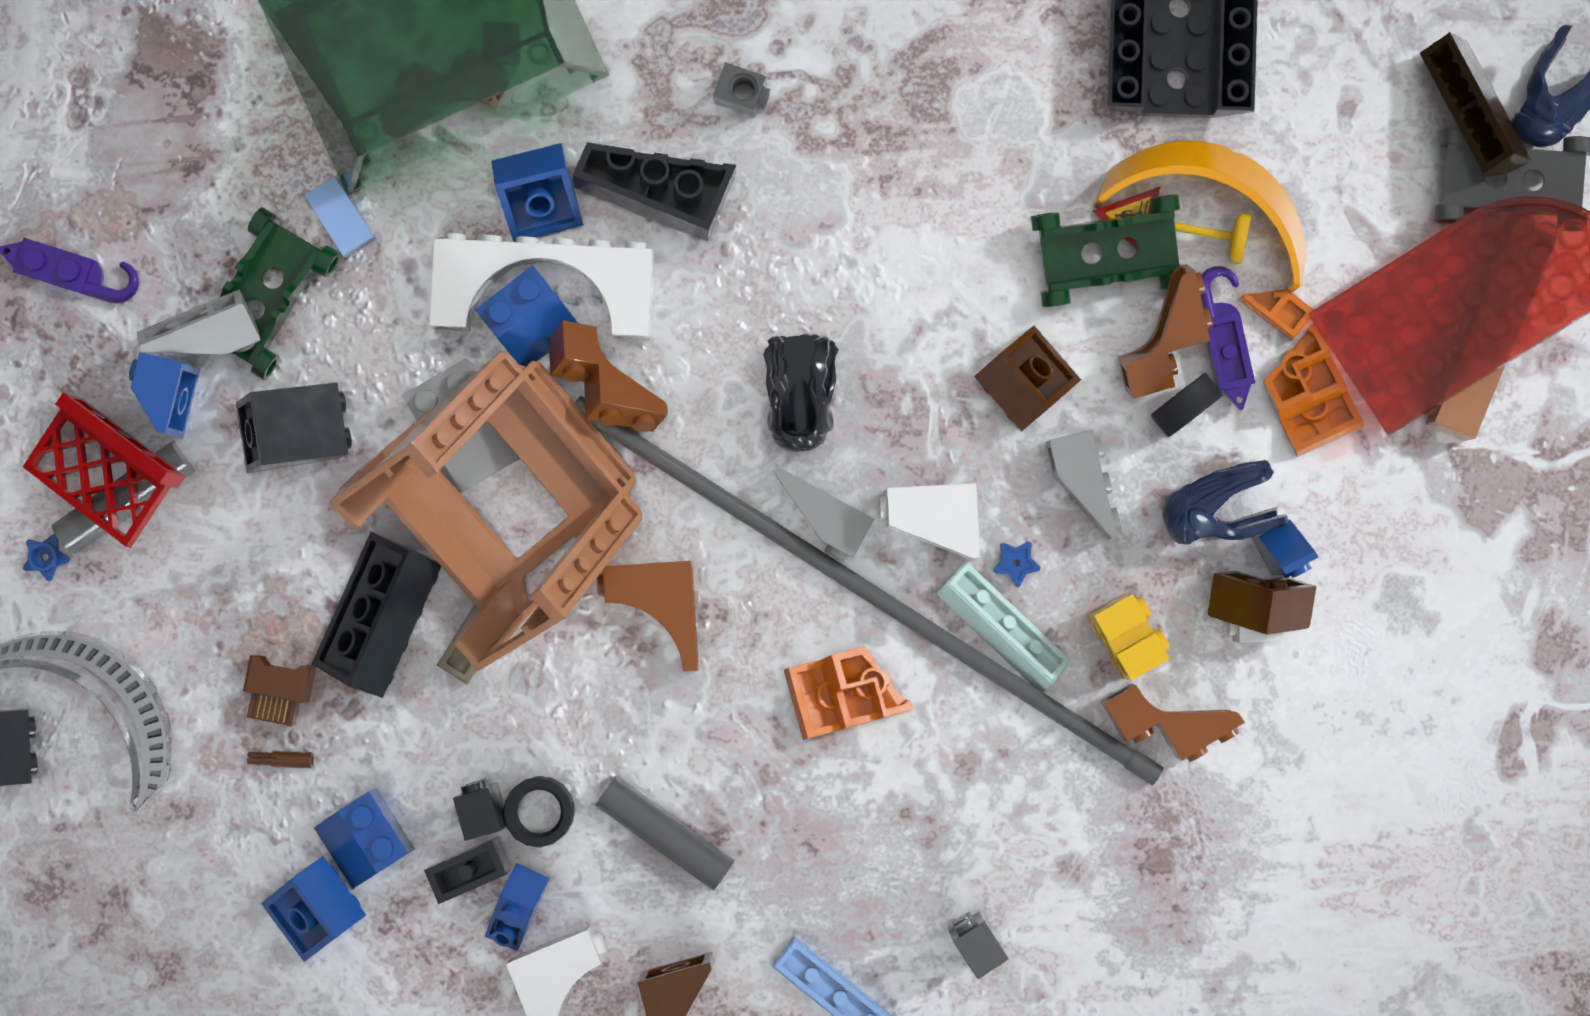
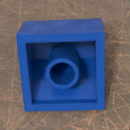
M562 143L491 161L495 188L513 242H516V237L520 236L539 237L583 225Z
M533 265L475 309L505 349L522 366H527L531 361L537 362L549 353V337L562 320L578 323Z
M139 352L138 359L133 360L129 370V380L132 381L131 389L158 433L183 439L201 369L184 362Z
M377 788L368 791L314 827L352 889L415 850Z
M323 856L291 878L261 903L303 962L366 916L359 900L348 891L340 880L336 869L328 864Z

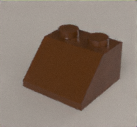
M1035 325L974 376L982 385L984 391L995 400L1021 432L1082 380Z
M713 952L642 971L637 983L646 1016H686L712 970L714 962Z

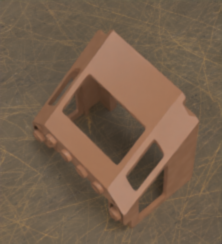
M499 352L358 469L329 501L353 530L359 528L385 501L478 607L475 614L462 628L464 632L454 643L477 671H480L565 619L643 519L641 509L630 497L629 490L636 483L633 471L589 420H586L584 413L556 380L550 376V373L540 362L531 361L527 366H522L504 352ZM485 422L492 425L568 515L564 521L520 557H515L440 471ZM575 537L576 540L530 595L533 599L530 601L525 582L526 575L568 540ZM532 613V615L521 627L523 631L510 639V637L514 634V632L518 629L522 622Z

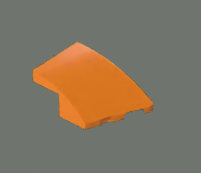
M1316 323L1311 324L1299 343L1285 354L1282 363L1275 367L1263 380L1274 410L1297 457L1364 427V421L1348 393L1347 385L1331 357L1330 349Z
M865 647L832 654L821 660L789 667L784 670L803 740L914 709L911 701L904 699L891 683L892 679L884 670L877 666L875 659Z

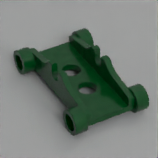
M1178 194L1150 198L1151 213L1061 226L1059 212L1030 216L1032 231H1039L1046 282V290L1040 292L1042 307L1071 303L1069 289L1110 285L1113 282H1130L1159 276L1160 289H1167L1173 270L1181 266L1179 264L1174 223V211L1180 209ZM1126 237L1133 238L1138 245L1136 254L1131 258L1121 257L1117 250L1119 241ZM1088 243H1096L1102 250L1101 258L1093 264L1086 263L1081 256L1083 247Z
M264 207L259 208L255 212L247 229L249 233L257 238L249 251L235 266L237 270L235 277L230 282L226 281L220 295L222 297L240 289L246 303L253 299H258L265 306L263 316L255 320L261 340L256 342L247 351L231 352L251 364V373L262 380H266L272 374L279 361V355L268 348L314 271L327 278L336 268L341 256L340 252L330 246H325L321 250L275 223L276 215ZM273 268L279 269L283 274L282 284L275 289L268 288L264 283L265 273Z

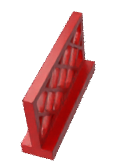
M62 392L55 403L60 410L22 467L122 545L132 548L170 488L178 489L186 476L83 398ZM68 420L74 425L75 440L62 443L60 431ZM97 442L100 445L101 460L87 463L85 444ZM76 447L78 465L65 468L63 449ZM54 452L56 470L44 472L37 467L46 453ZM117 462L125 463L127 479L113 482L111 464ZM102 466L104 485L90 488L88 469ZM79 471L81 490L70 492L67 490L66 474ZM148 481L156 489L148 501L139 503L137 484ZM128 486L130 505L116 508L114 489ZM105 491L107 510L96 512L93 510L91 494ZM131 511L133 524L128 532L124 534L119 530L117 514Z

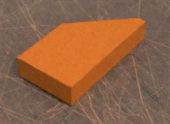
M1288 289L1243 294L1239 301L1291 341L1296 338L1316 312Z

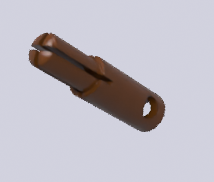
M272 751V753L248 752L247 757H249L247 758L248 764L312 769L314 765L313 752Z

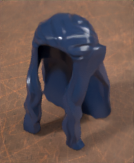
M1566 24L1561 26L1555 33L1553 40L1541 53L1528 80L1527 99L1520 111L1515 113L1511 119L1520 139L1535 147L1545 148L1560 142L1567 134L1571 133L1574 126L1590 110V70L1576 85L1556 96H1552L1548 92L1545 78L1547 70L1566 42V37L1572 25Z
M1261 460L1216 470L1173 492L1167 497L1162 512L1170 537L1178 544L1189 545L1204 537L1244 540L1267 533L1276 528L1284 527L1288 522L1287 514L1278 515L1277 507L1234 521H1221L1214 516L1215 512L1234 494L1269 480L1274 473L1270 463L1267 460Z

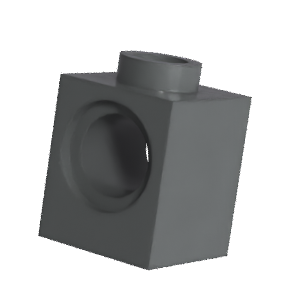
M725 62L713 95L714 104L755 117L758 108L765 109L771 89L766 88V76ZM745 83L750 85L754 92L749 98L740 99L733 93L736 86Z

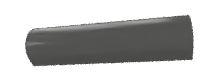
M171 441L155 452V454L186 477L195 472L175 441ZM127 473L119 477L114 482L126 480ZM148 481L137 484L139 503L148 501L156 489ZM128 486L114 489L116 508L130 505ZM105 491L92 496V506L96 512L107 510ZM76 508L52 524L54 534L72 554L79 553L107 533ZM131 511L117 514L118 525L132 516Z
M617 775L595 804L601 811L713 891L735 861Z

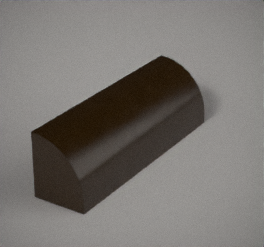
M1449 32L1420 52L1427 69L1483 174L1488 176L1504 174L1532 161L1468 40Z

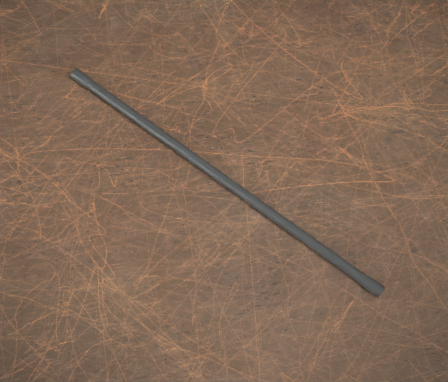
M580 395L575 404L586 416L585 398ZM590 421L598 431H601L1118 761L1125 769L1153 786L1159 779L1164 769L1160 764L1138 750H1133L630 428L618 425L605 426L600 422Z

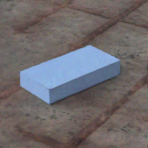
M335 176L304 195L343 257L346 258L375 239Z

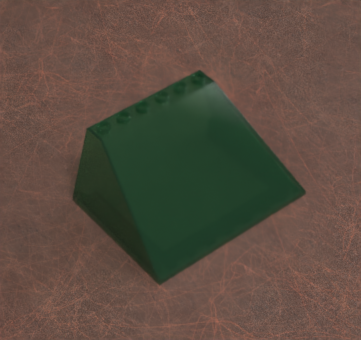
M258 0L347 195L364 188L360 181L359 173L363 167L373 165L369 153L556 67L567 68L569 74L576 70L589 73L593 83L609 76L575 0Z

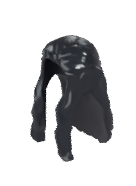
M807 334L789 337L773 336L767 340L769 345L763 354L767 366L766 387L770 402V410L767 416L768 428L772 432L775 443L783 449L796 452L814 450L824 443L827 432L833 430L834 427L830 402L836 384L835 356L839 349L833 340H829L827 336L820 337L817 334L812 336Z

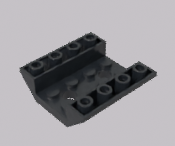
M1110 0L1108 108L1138 116L1215 118L1255 111L1258 0H1183L1189 9L1188 14L1184 17H1176L1170 12L1169 4L1173 0ZM1171 71L1182 72L1187 78L1186 86L1181 89L1171 87L1167 81L1168 73Z

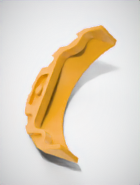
M1192 140L1174 141L1143 149L1124 159L1106 174L1093 204V207L1099 209L1108 198L1133 183L1151 177L1170 174L1202 176L1244 194L1257 204L1273 222L1278 230L1279 244L1283 250L1288 252L1292 273L1285 289L1294 292L1301 286L1307 256L1305 236L1299 215L1281 184L1264 167L1242 153H1235L1230 148L1215 143Z

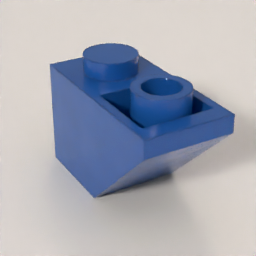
M1288 519L1284 527L1251 537L1271 576L1297 577L1312 569L1309 562L1319 558L1315 550L1290 519Z
M516 863L498 898L485 937L494 940L500 946L518 951L550 878Z

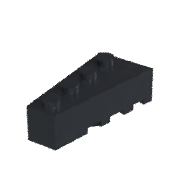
M587 142L574 170L573 184L574 188L708 242L735 179L736 165L706 163L705 160L690 158V160L668 157V154L655 152L654 154L634 152V149Z

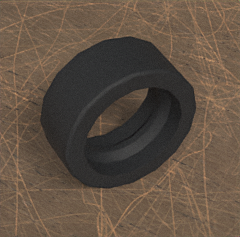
M1203 373L1154 411L1151 417L1165 435L1170 437L1219 400L1223 393L1208 374Z
M536 776L525 779L511 790L505 800L503 816L506 828L514 839L526 846L541 848L554 844L568 832L574 820L575 806L572 795L564 784L551 777ZM531 791H547L553 794L559 801L561 808L560 819L557 825L548 832H531L519 820V803Z

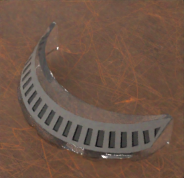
M37 632L19 636L0 644V669L16 667L34 668L61 675L85 688L104 705L117 723L129 752L132 769V795L129 808L135 813L145 810L169 781L172 767L170 765V732L172 729L168 712H165L162 701L157 693L158 689L138 663L127 659L124 656V652L101 639L73 632Z

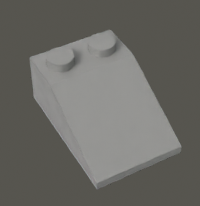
M465 358L404 393L402 396L416 421L472 376L476 370L473 364ZM485 422L445 464V467L460 491L464 492L518 461L520 458L492 425Z

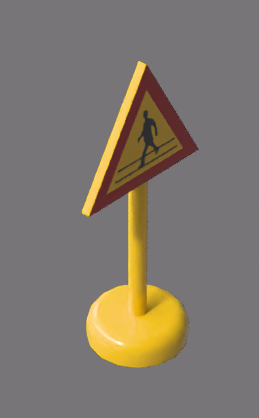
M1160 187L1101 207L1100 209L1098 208L1092 212L1102 220L1151 213L1150 198L1159 196ZM1239 214L1236 217L1233 232L1174 222L1175 231L1231 241L1228 258L1233 263L1242 264L1252 215ZM1123 238L1137 250L1138 245L1133 238Z

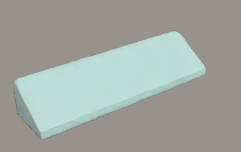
M967 561L937 591V595L1032 686L1043 692L1050 687L1072 662Z

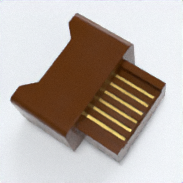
M250 655L243 688L244 692L252 693L247 718L291 727L295 726L300 703H307L310 700L316 667L313 665H301L297 669L271 665L266 656Z

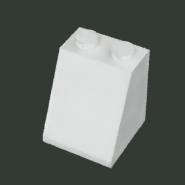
M976 483L886 488L885 496H879V520L886 519V527L967 559L980 558Z

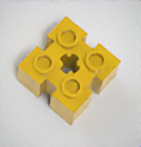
M1122 594L1086 615L1096 635L1107 650V654L1120 677L1129 681L1136 679L1170 659L1166 650L1170 649L1166 637L1160 629L1155 630L1150 627L1147 618L1151 617L1152 614L1142 597L1137 598L1133 594Z

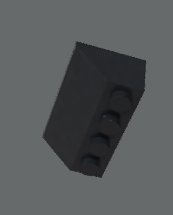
M370 531L312 665L348 687L383 698L393 680V675L400 658L408 646V640L416 622L422 615L424 604L432 586L437 581L441 565L436 560Z

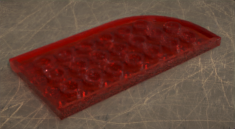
M1540 196L1508 198L1493 202L1467 214L1308 313L1311 321L1324 337L1328 347L1387 436L1397 432L1590 313V211L1567 201Z

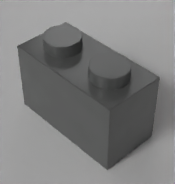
M968 912L952 923L954 929L949 931V934L977 979H980L1009 960L980 912L975 915Z

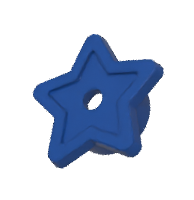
M55 534L43 542L30 539L26 541L29 551L27 555L28 560L23 566L25 571H40L47 581H51L54 578L56 567L70 561L67 555L59 551L58 538ZM43 554H48L47 560H43Z
M1027 541L1017 548L1001 543L1002 560L995 566L993 572L1009 575L1015 587H1020L1026 574L1038 572L1041 569L1030 557L1031 542ZM1015 559H1018L1020 561L1019 566H1015L1013 564V561Z

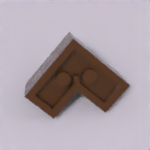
M1239 571L1214 573L1208 615L1266 635L1308 629L1311 624L1317 586L1289 577L1265 580Z

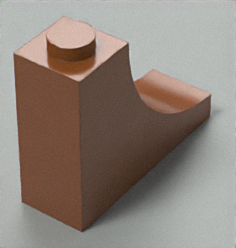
M692 561L606 566L603 569V574H599L597 577L598 596H604L605 603L625 604L651 615L668 631L674 640L681 657L683 672L698 671L699 659Z

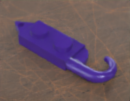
M23 238L22 242L0 246L1 255L13 267L12 272L109 303L129 301L139 288L137 271L126 262H121L119 266L129 276L128 285L122 290H116L102 285L104 279L103 269L100 263L91 258L27 238ZM10 249V254L7 255L6 251Z
M1214 266L1201 274L1205 286V294H1201L1203 308H1208L1213 323V328L1208 329L1210 341L1206 343L1216 386L1238 410H1243L1252 384H1255L1240 312L1231 304L1223 302L1214 303L1210 287L1212 280L1220 276L1229 279L1233 287H1238L1239 281L1232 270L1223 266ZM1237 397H1241V403L1236 401Z

